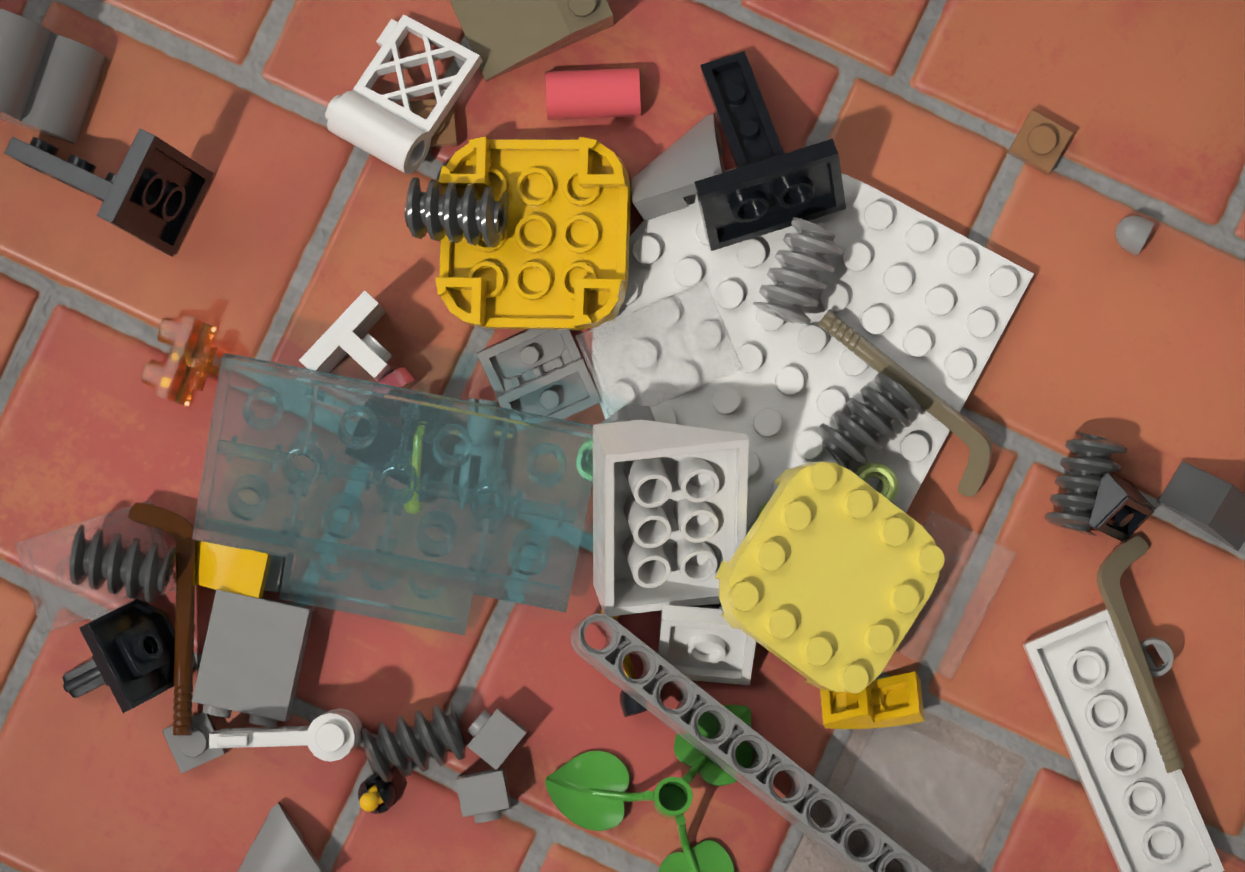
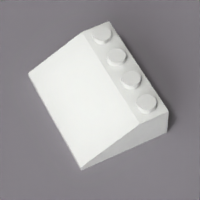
M641 419L593 425V585L604 614L611 617L663 610V605L693 607L721 603L719 600V579L715 578L721 562L730 561L746 536L749 438L747 434Z

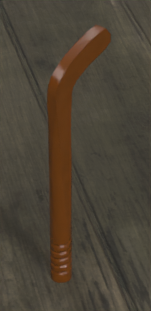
M135 503L129 510V519L161 529L169 533L176 541L173 735L188 736L192 735L191 708L193 697L197 535L193 525L182 516L158 506Z

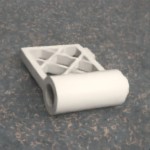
M403 14L399 22L393 19L390 20L376 41L381 46L380 50L353 90L346 91L342 95H336L330 101L325 112V118L328 120V131L409 175L415 172L423 163L429 151L432 136L483 61L479 54ZM409 32L423 39L426 52L400 58L399 46ZM431 44L435 45L439 49L432 50ZM455 56L465 62L457 75L443 79L438 78L435 61ZM428 63L432 82L407 88L403 69ZM397 72L400 90L384 95L371 90L379 76ZM447 89L442 95L441 90ZM435 92L437 104L427 119L412 112L410 98ZM403 101L404 107L396 104V102Z
M338 708L320 715L312 721L310 726L222 728L209 734V749L308 745L314 756L321 760L332 762L341 760L358 747L362 740V723L353 712Z

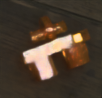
M183 315L182 319L163 318L157 333L158 341L172 346L166 364L153 359L146 364L141 378L142 382L156 390V396L188 407L194 389L203 391L208 374L218 378L223 376L225 369L212 365L218 347L211 345L217 327Z

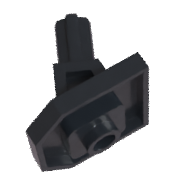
M135 599L80 627L79 629L93 654V659L65 672L62 677L64 690L69 692L73 698H79L104 684L106 686L109 685L123 713L174 687L175 631L165 611L142 600Z

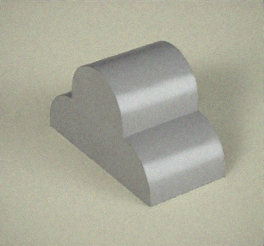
M0 8V120L76 145L106 56L82 43L52 33L34 21Z

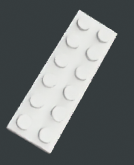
M1107 608L1023 643L1024 650L1119 872L1225 871L1182 770L1166 772L1165 763L1162 761V756L1153 736L1154 733H1152Z

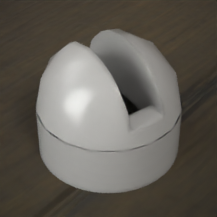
M1138 215L1122 219L1117 224L1115 231L1118 244L1125 251L1138 256L1154 226V222Z
M1158 637L1143 640L1140 645L1152 677L1164 675L1173 664L1174 654L1172 647L1167 641ZM1150 644L1154 645L1164 661V664L1157 667L1153 657L1145 648Z

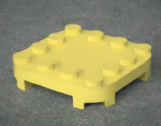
M807 462L795 468L786 469L774 481L778 488L730 561L721 562L715 577L719 579V600L724 611L721 616L732 628L742 630L807 679L806 683L822 690L860 693L884 670L933 593L945 558L942 550L936 546L934 539L921 524L851 470L836 463Z

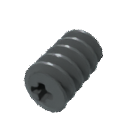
M413 177L409 184L405 203L407 227H409L412 236L422 239L428 233L430 238L435 241H440L447 235L450 242L459 243L465 236L467 243L476 246L484 239L486 246L495 248L503 239L507 227L509 208L507 190L503 192L500 201H495L493 188L487 186L481 199H477L474 185L468 184L463 197L458 196L455 182H449L445 193L440 194L438 181L431 179L426 192H421L419 178Z
M882 373L875 377L879 392L866 385L860 390L865 404L853 398L846 402L850 417L840 411L832 414L837 429L824 423L818 427L822 439L821 443L839 465L852 472L853 470L849 462L851 459L863 465L868 463L864 452L866 446L879 453L883 450L878 438L880 434L892 440L897 438L892 425L894 421L906 427L911 425L906 412L909 408L921 415L924 414L916 400L900 383Z
M1075 432L1081 439L1067 440L1065 447L1074 453L1076 457L1062 458L1060 461V465L1069 471L1071 475L1057 476L1055 479V483L1064 489L1066 493L1053 494L1050 497V501L1060 508L1061 511L1048 512L1044 519L1059 527L1097 536L1090 531L1092 526L1089 524L1102 476L1105 471H1121L1122 466L1110 457L1111 454L1126 453L1127 448L1120 443L1099 436Z
M81 525L76 532L69 558L70 580L72 584L81 585L88 577L90 588L99 590L107 580V589L111 594H118L125 585L127 597L131 599H136L144 589L146 602L155 603L166 590L170 580L176 548L171 547L166 556L160 558L158 543L153 542L146 554L141 553L139 538H134L129 547L123 549L121 534L116 533L109 545L104 544L102 529H97L92 538L87 540L85 539V525Z
M452 701L450 715L447 716L438 704L434 705L431 721H428L420 710L415 711L414 726L412 727L407 724L402 716L397 717L396 732L393 733L384 722H380L377 738H373L365 727L361 728L362 742L371 770L374 775L377 772L385 783L393 781L394 766L403 777L411 775L412 761L416 763L422 772L428 770L430 755L434 757L440 766L447 764L448 749L452 751L458 760L465 758V739Z

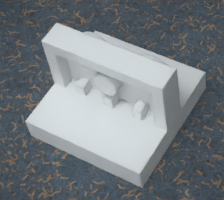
M364 290L299 361L312 374L323 380L348 353L379 382L394 371L387 364L392 355L367 332L386 311Z
M721 603L693 607L663 605L658 654L690 680L750 685L756 641L742 630L732 628L721 616L724 612Z

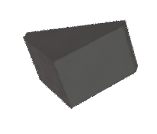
M1181 461L1157 502L1234 550L1239 551L1245 541V495L1233 484Z

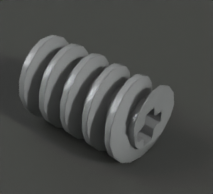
M793 217L791 224L800 234H785L783 241L792 251H777L775 258L784 268H769L767 275L776 286L761 285L759 293L768 303L753 302V305L787 322L809 324L811 319L801 308L802 306H818L819 302L809 291L810 289H826L827 285L817 274L818 272L833 273L835 268L825 257L827 254L841 256L843 250L833 242L836 237L833 233L807 220Z

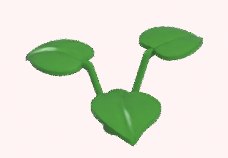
M723 705L751 727V711L749 707L743 705ZM703 713L698 719L699 732L708 739L713 738L718 726L716 719L709 713ZM678 734L674 742L675 756L679 761L691 766V768L682 779L679 777L663 779L658 783L654 791L625 792L629 784L627 768L615 755L604 751H590L580 754L557 771L548 775L545 779V786L549 796L559 811L574 824L588 830L604 831L618 826L624 817L623 801H652L658 814L665 818L675 819L683 852H675L668 855L661 863L658 872H735L729 854L717 842L706 840L691 848L685 824L686 820L683 814L686 813L692 803L693 794L689 783L698 772L706 783L714 786L733 784L737 780ZM741 742L737 746L735 757L740 766L749 768L754 751L745 742Z

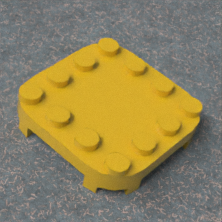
M485 136L468 140L469 143L456 151L446 166L442 165L438 182L442 185V194L445 193L449 182L456 183L457 193L460 197H463L468 184L474 185L477 199H481L487 186L493 188L495 201H500L503 192L507 190L509 203L508 220L503 239L495 248L486 246L484 239L476 246L467 243L465 236L459 243L450 242L447 235L441 240L439 277H435L438 296L442 298L449 311L469 325L486 329L583 330L598 327L605 322L615 319L625 300L629 273L631 187L628 171L621 158L597 140L579 137V140H493Z

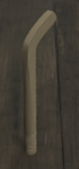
M828 310L817 325L826 332H829L832 337H835L845 347H848L850 351L854 352L856 356L875 371L885 374L900 383L923 409L939 420L969 447L968 465L959 483L958 492L964 496L974 497L980 489L991 463L992 443L989 436L980 427L947 404Z
M1135 536L1116 547L1105 558L1097 572V583L1152 733H1154L1153 736L1162 756V761L1165 763L1166 772L1170 773L1185 766L1174 740V735L1171 732V727L1120 586V578L1123 572L1149 549L1144 539L1140 536Z

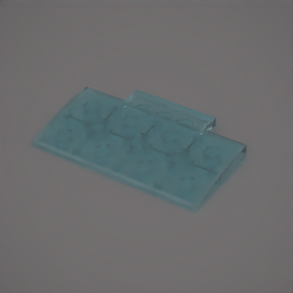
M224 353L213 405L192 539L285 557L279 597L281 600L465 635L473 594L566 612L593 483V425Z

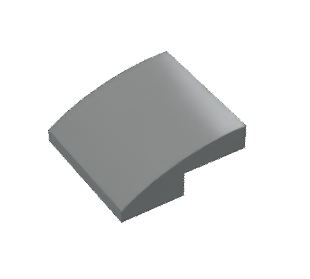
M527 329L477 352L516 441L602 402L570 330Z

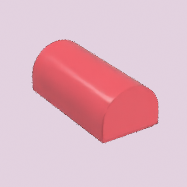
M639 68L545 72L548 120L641 117Z

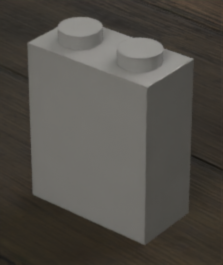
M217 589L192 702L204 704L202 712L209 715L230 718L232 710L250 714L249 723L265 727L277 728L278 720L284 722L290 720L314 609L266 598L258 599Z

